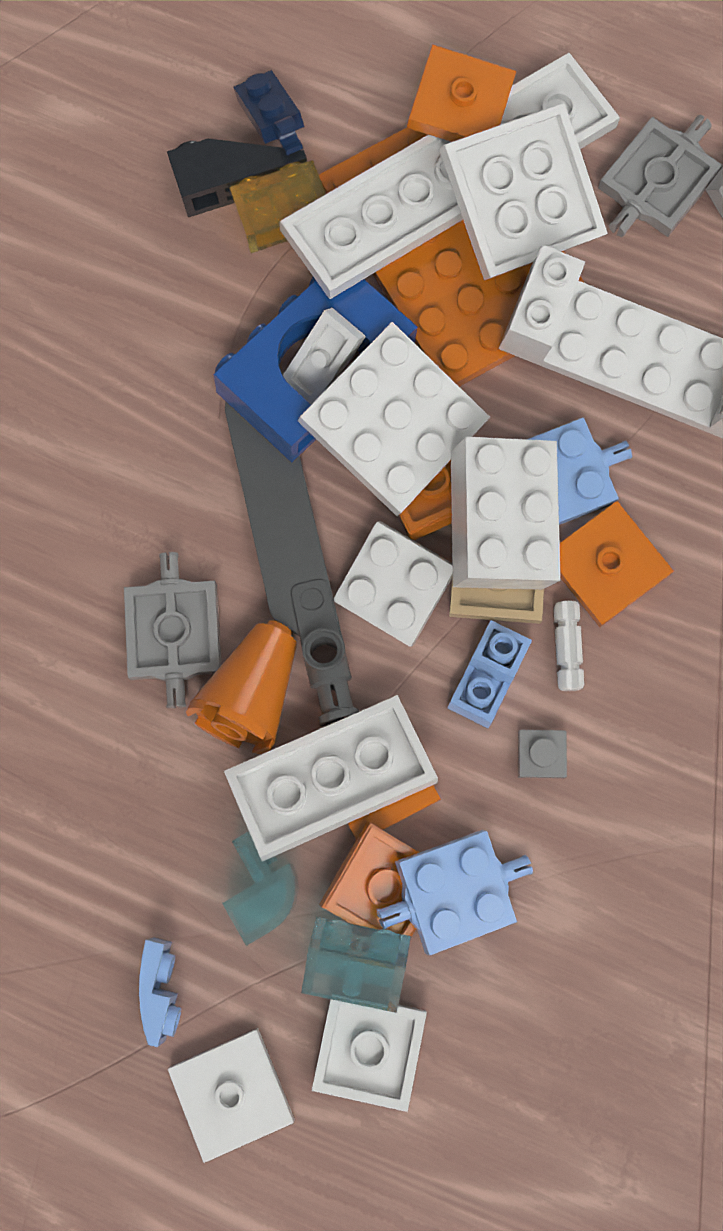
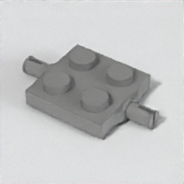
M698 115L685 133L668 128L654 117L647 122L600 180L598 189L617 201L623 208L613 222L609 224V228L613 233L618 229L617 236L623 237L635 220L639 219L647 222L665 236H670L706 191L705 189L723 166L707 155L698 143L712 127L708 118L702 124L705 116Z
M166 552L159 554L161 580H157L147 586L124 587L128 678L130 680L155 678L166 681V708L186 707L184 680H188L196 675L214 674L221 666L217 583L215 580L190 582L179 579V554L175 552H169V556Z

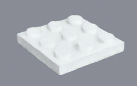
M565 103L453 141L439 148L484 280L534 262L542 244L561 252L608 234Z
M391 322L299 417L298 422L398 516L451 460V451L465 437H472L490 416Z

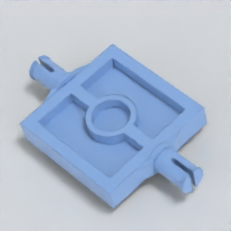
M584 417L527 439L557 441L559 525L618 501V495L609 477V466L632 458L631 448L627 450L629 444L626 440L601 450L594 442Z
M480 830L395 861L402 882V901L382 909H377V916L381 918L379 922L383 929L409 919L418 931L425 954L433 955L516 923L517 920L508 896V882L528 874H533L532 866H526L531 864L526 855L501 864L495 856L488 832Z

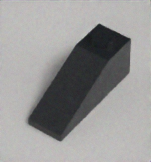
M208 138L198 142L187 141L180 144L176 149L167 151L188 218L309 180L308 163L304 150H298L286 155L282 147Z

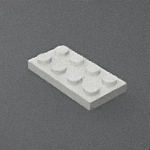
M398 695L224 771L262 861L438 783V777Z

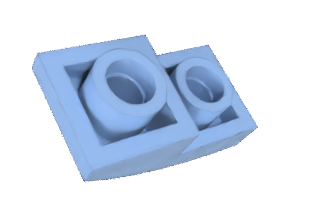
M491 620L447 709L489 729L532 640Z
M155 937L145 940L139 976V1001L147 1043L150 1046L159 1047L166 1041L167 1036L174 1037L181 1016V1008L175 1006L178 993L160 989L161 982L168 984L174 968L175 955L169 954L172 942Z

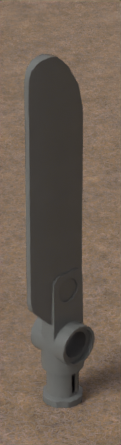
M225 401V414L269 610L274 621L284 624L300 637L310 688L317 691L322 713L318 718L319 725L328 726L358 713L359 709L353 707L348 681L352 679L300 456L291 463ZM321 645H329L337 651V655L331 662L321 664L312 658L314 650ZM332 690L336 692L338 706L334 705L331 694Z

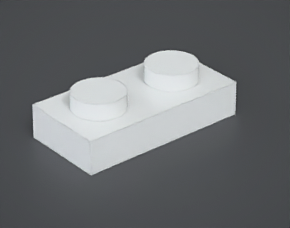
M335 309L324 310L283 374V377L291 387L312 405L341 375L366 336Z

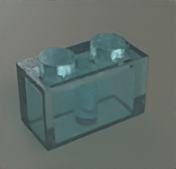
M317 917L308 948L301 993L397 1013L411 936L394 933L385 929L378 930L349 924L342 920Z

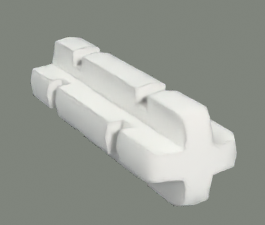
M576 601L557 602L554 606V623H558V627L555 629L557 665L561 666V670L557 672L558 688L562 691L581 690L584 686V670L579 667L583 663L581 626H577V622L580 620V605Z

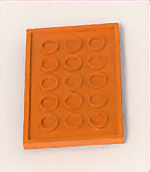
M406 127L318 174V185L324 195L428 134ZM461 220L373 273L389 302L417 326L415 344L459 387L515 357V355L500 350L499 347L533 262L484 280L464 220ZM580 276L578 281L585 283Z

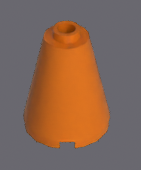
M273 620L268 621L267 624H256L190 701L186 711L187 716L196 713L198 717L195 724L199 728L231 746L239 748L242 741L255 744L252 753L264 754L271 751L275 744L297 642L292 637L291 629Z

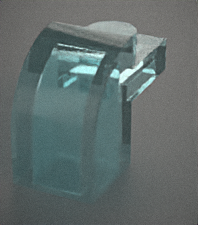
M249 831L233 840L232 843L255 884L222 903L246 946L286 921L296 905L299 892L298 876L293 863H288L275 871L272 863L278 860L277 856L262 861Z

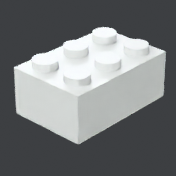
M465 437L451 451L453 587L542 590L559 582L560 543L557 441Z

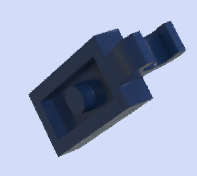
M272 70L266 73L254 74L247 78L245 82L233 87L239 104L265 144L277 139L286 155L303 149V145L295 132L305 127L301 113Z

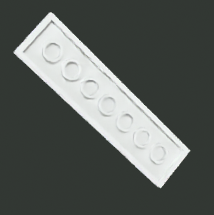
M567 53L512 85L500 125L565 103L581 149L615 129L620 117L572 55ZM427 135L280 221V231L329 299L463 220L439 148L451 143V141Z

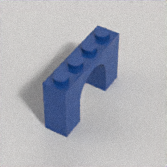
M312 277L309 287L299 296H290L280 307L278 315L269 324L263 323L257 326L249 335L247 344L236 354L231 352L224 356L215 368L213 375L216 393L291 463L316 438L298 422L299 417L311 404L290 386L283 377L279 366L286 351L299 340L308 337L324 310L335 309L366 336L357 349L359 353H362L391 322L415 343L417 326L365 279L329 299L315 278Z

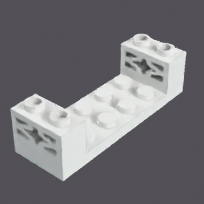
M542 244L529 270L499 349L723 438V338L578 281L585 261Z

